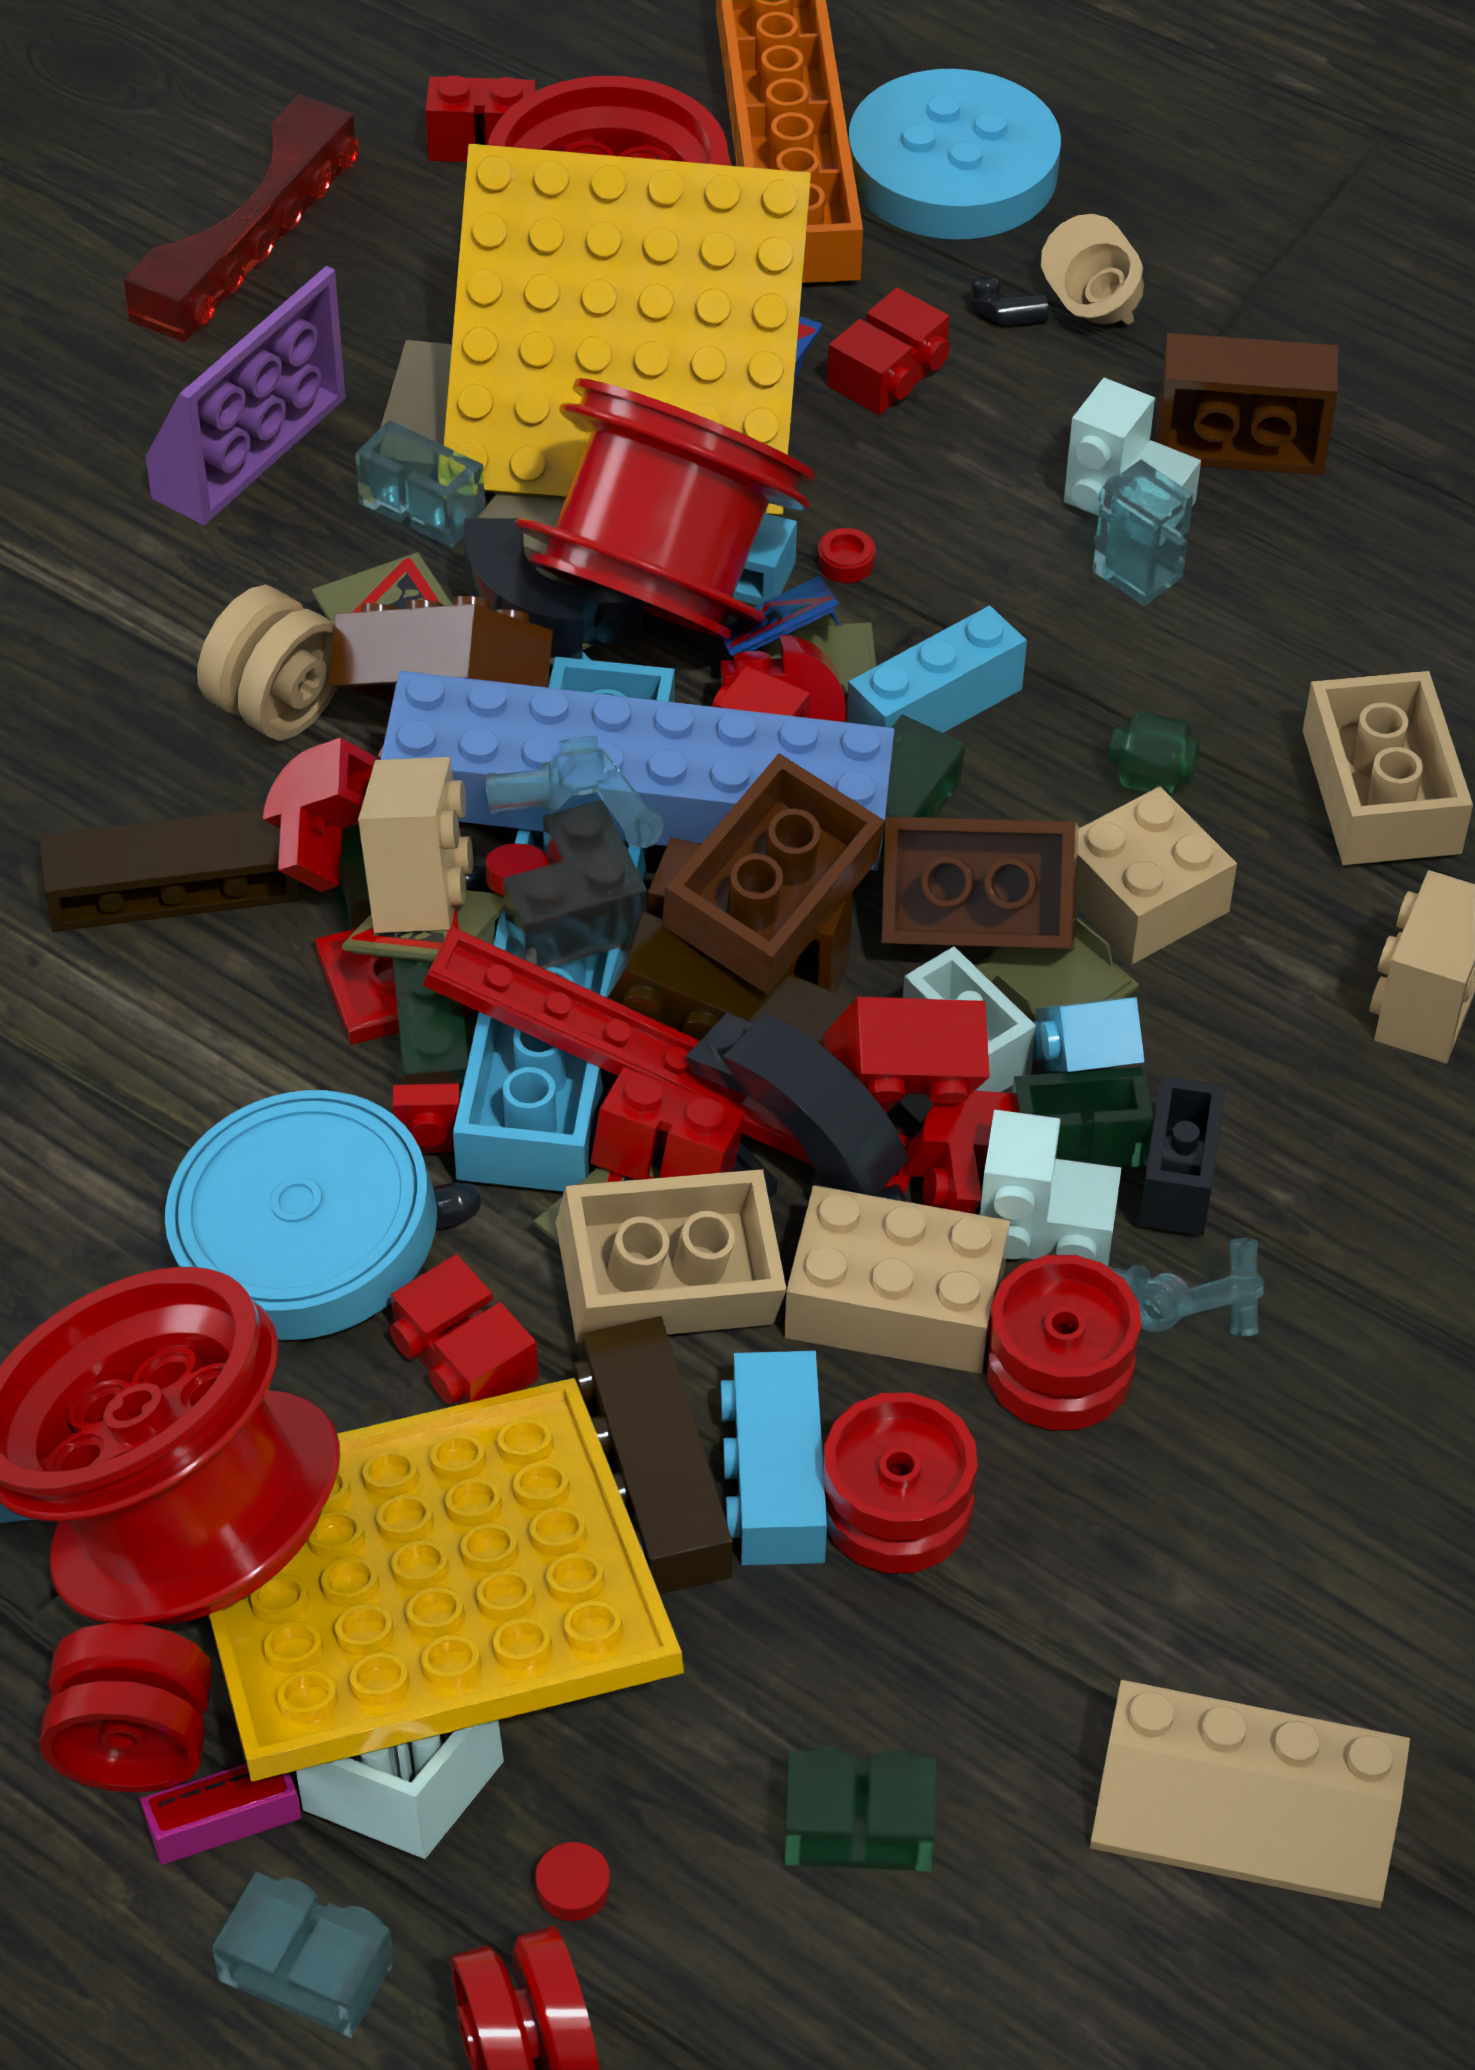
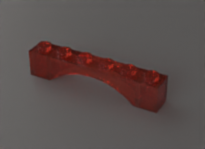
M299 94L271 123L273 140L272 162L264 181L252 197L231 216L211 228L181 241L153 248L124 279L129 322L183 343L201 325L208 323L216 308L230 293H234L239 289L243 279L260 261H264L269 256L272 247L288 230L296 227L305 211L316 199H320L325 195L329 185L344 169L349 168L354 163L359 149L358 140L355 138L354 114Z

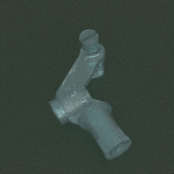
M597 736L575 737L559 741L561 753L556 754L550 762H543L542 769L503 774L488 773L486 775V795L491 814H497L501 811L546 807L547 811L552 813L557 812L572 795L598 793L625 831V838L630 846L634 848L653 846L663 834L664 824L661 814L646 805L605 750L599 748Z
M1237 1238L1229 1242L1230 1276L1191 1288L1180 1277L1171 1273H1160L1151 1278L1147 1267L1144 1265L1135 1264L1130 1269L1107 1266L1126 1280L1139 1301L1141 1328L1146 1331H1166L1186 1315L1231 1304L1230 1332L1234 1335L1241 1332V1336H1251L1259 1332L1258 1298L1264 1295V1279L1258 1276V1241L1255 1239L1247 1242V1238Z

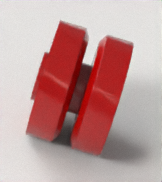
M1045 1255L1019 1265L1001 1281L991 1305L990 1336L987 1344L986 1365L988 1383L1003 1407L1023 1422L1048 1430H1080L1106 1420L1125 1402L1134 1377L1135 1353L1139 1345L1141 1332L1139 1301L1126 1280L1101 1262L1078 1255Z
M911 1392L881 1393L854 1403L834 1422L824 1445L823 1467L827 1532L839 1550L857 1564L883 1573H917L944 1562L963 1544L972 1521L974 1507L973 1491L976 1486L978 1468L974 1438L961 1417L940 1401Z
M105 1623L80 1628L62 1638L53 1653L49 1678V1689L52 1699L44 1710L39 1744L43 1759L58 1773L83 1785L109 1791L144 1793L172 1788L191 1779L201 1765L205 1737L202 1715L209 1706L213 1676L210 1658L196 1643L172 1631L144 1624Z
M555 1926L517 1936L512 1952L517 1988H513L503 1959L489 1945L451 1956V1974L458 2005L456 2006L457 2019L466 2055L472 2070H535L533 2060L536 2059L540 2070H600L595 2041L578 1978L567 1947Z

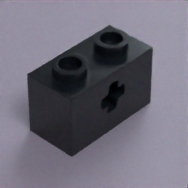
M1161 1075L1138 1226L1204 1236L1226 1085Z

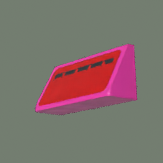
M247 1763L140 1798V1804L161 1865L302 1819L298 1794L289 1773L251 1782Z

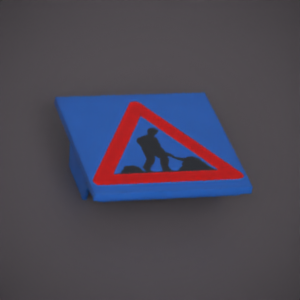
M817 576L754 607L764 614L766 619L764 623L756 624L736 618L723 622L722 625L730 629L732 633L729 640H721L729 654L733 656L740 652L753 651L780 638V635H786L827 614H830L835 624L839 626V621L834 612V606L839 603L822 578Z

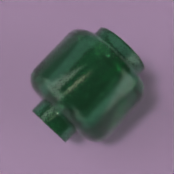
M1137 712L1129 720L1126 729L1115 728L1110 744L1108 763L1119 765V780L1127 788L1150 792L1160 786L1168 795H1173L1178 792L1182 784L1191 785L1199 757L1201 738L1192 737L1191 726L1183 719L1148 712Z

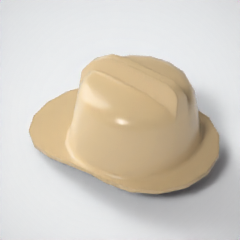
M1085 214L1075 216L1061 223L1049 235L1042 249L1041 267L1048 283L1067 310L1076 317L1085 318L1090 323L1109 325L1119 321L1131 325L1134 322L1132 312L1140 303L1144 291L1143 265L1139 255L1118 226L1107 217Z

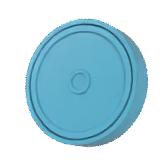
M935 69L896 78L870 93L860 103L851 118L849 146L858 199L873 214L887 223L902 230L927 237L974 239L1009 231L1037 215L1047 205L1056 189L1061 148L1059 126L1050 109L1036 95L1015 82L993 74L965 69Z
M303 1090L271 1096L249 1104L225 1117L208 1130L189 1150L172 1179L165 1206L166 1234L178 1267L207 1268L219 1271L235 1279L244 1287L251 1299L262 1306L268 1313L276 1328L278 1340H299L332 1334L352 1327L381 1311L391 1303V1293L411 1282L419 1272L431 1249L437 1223V1204L434 1189L420 1148L406 1126L392 1113L367 1099L352 1094L327 1090Z

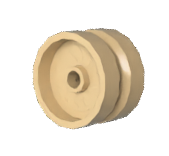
M262 585L250 588L227 606L216 619L204 641L197 665L198 687L205 699L226 712L242 716L246 724L267 737L279 741L295 737L315 722L329 705L337 690L336 687L329 686L335 623L314 611L303 609L300 602L271 586Z

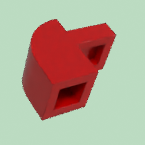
M780 635V658L770 659V654L766 652L745 651L735 654L734 660L721 661V686L725 684L731 685L742 670L749 666L809 692V718L846 722L845 698L836 669L829 657L819 647L805 639Z
M340 737L303 751L284 767L270 789L263 812V820L280 829L278 871L320 892L339 886L342 829L359 824L358 818L375 760L381 759Z
M975 1090L965 1101L935 1103L906 1148L909 1160L902 1166V1176L924 1177L923 1200L926 1206L971 1214L975 1213L982 1200L979 1181L983 1182L994 1110L1016 1112L1013 1093Z

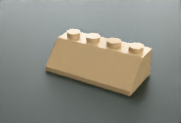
M1121 1680L1090 1849L1381 1908L1401 1807L1410 1738Z

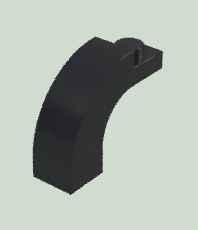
M464 518L465 576L468 596L489 600L491 610L506 609L528 613L530 623L553 630L550 658L583 659V644H642L641 600L605 586L561 583L538 572L525 555L524 533L515 527V520L519 518Z
M764 1012L755 1023L726 1013L686 1055L694 1075L752 1098L780 1119L804 1148L820 1183L824 1186L842 1191L876 1196L909 1160L904 1145L891 1120L862 1082L822 1045L778 1017Z

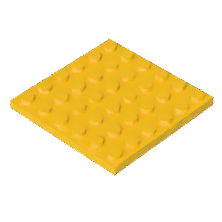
M469 144L441 489L566 498L591 432L566 419L559 411V406L563 403H580L582 397L572 389L577 378L611 384L671 404L743 433L788 455L811 173ZM769 503L766 514L783 517V507Z
M575 1378L338 1433L340 1442L338 1475L316 1527L306 1543L293 1559L263 1586L236 1603L208 1615L251 1782L684 1673L682 1651Z

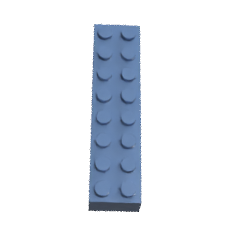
M399 670L381 760L451 757L453 779L463 780L466 792L465 818H458L459 822L667 846L670 837L693 843H703L778 753L885 820L894 728ZM879 859L870 870L878 871Z

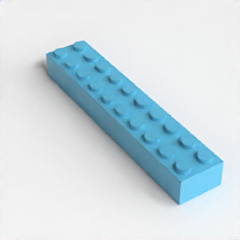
M555 657L548 688L675 702V669ZM518 829L515 844L532 845L547 854L549 858V884L542 892L534 896L519 899L513 898L512 903L499 916L493 945L605 997L620 946L637 921L651 844ZM479 1012L453 1131L456 1180L563 1192L565 1186L577 1185L590 1173L600 1107L603 1104L608 1071Z

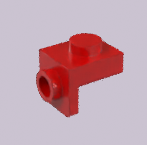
M459 1083L393 1085V1115L413 1135L421 1153L454 1152L453 1131L461 1098Z

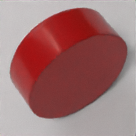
M839 528L826 533L818 544L817 564L819 570L828 579L840 583H854L865 579L872 573L875 566L876 549L874 541L866 533L853 528Z
M507 844L497 847L486 857V883L492 891L504 897L519 899L534 896L542 892L549 884V858L543 850L528 844Z
M579 1842L563 1843L546 1852L538 1863L536 1870V1891L540 1904L552 1916L566 1921L584 1920L599 1912L605 1905L610 1893V1871L603 1855L592 1846Z

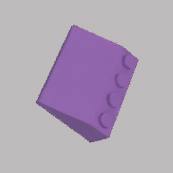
M325 266L178 395L146 455L152 499L205 526L346 399L336 274L334 269Z

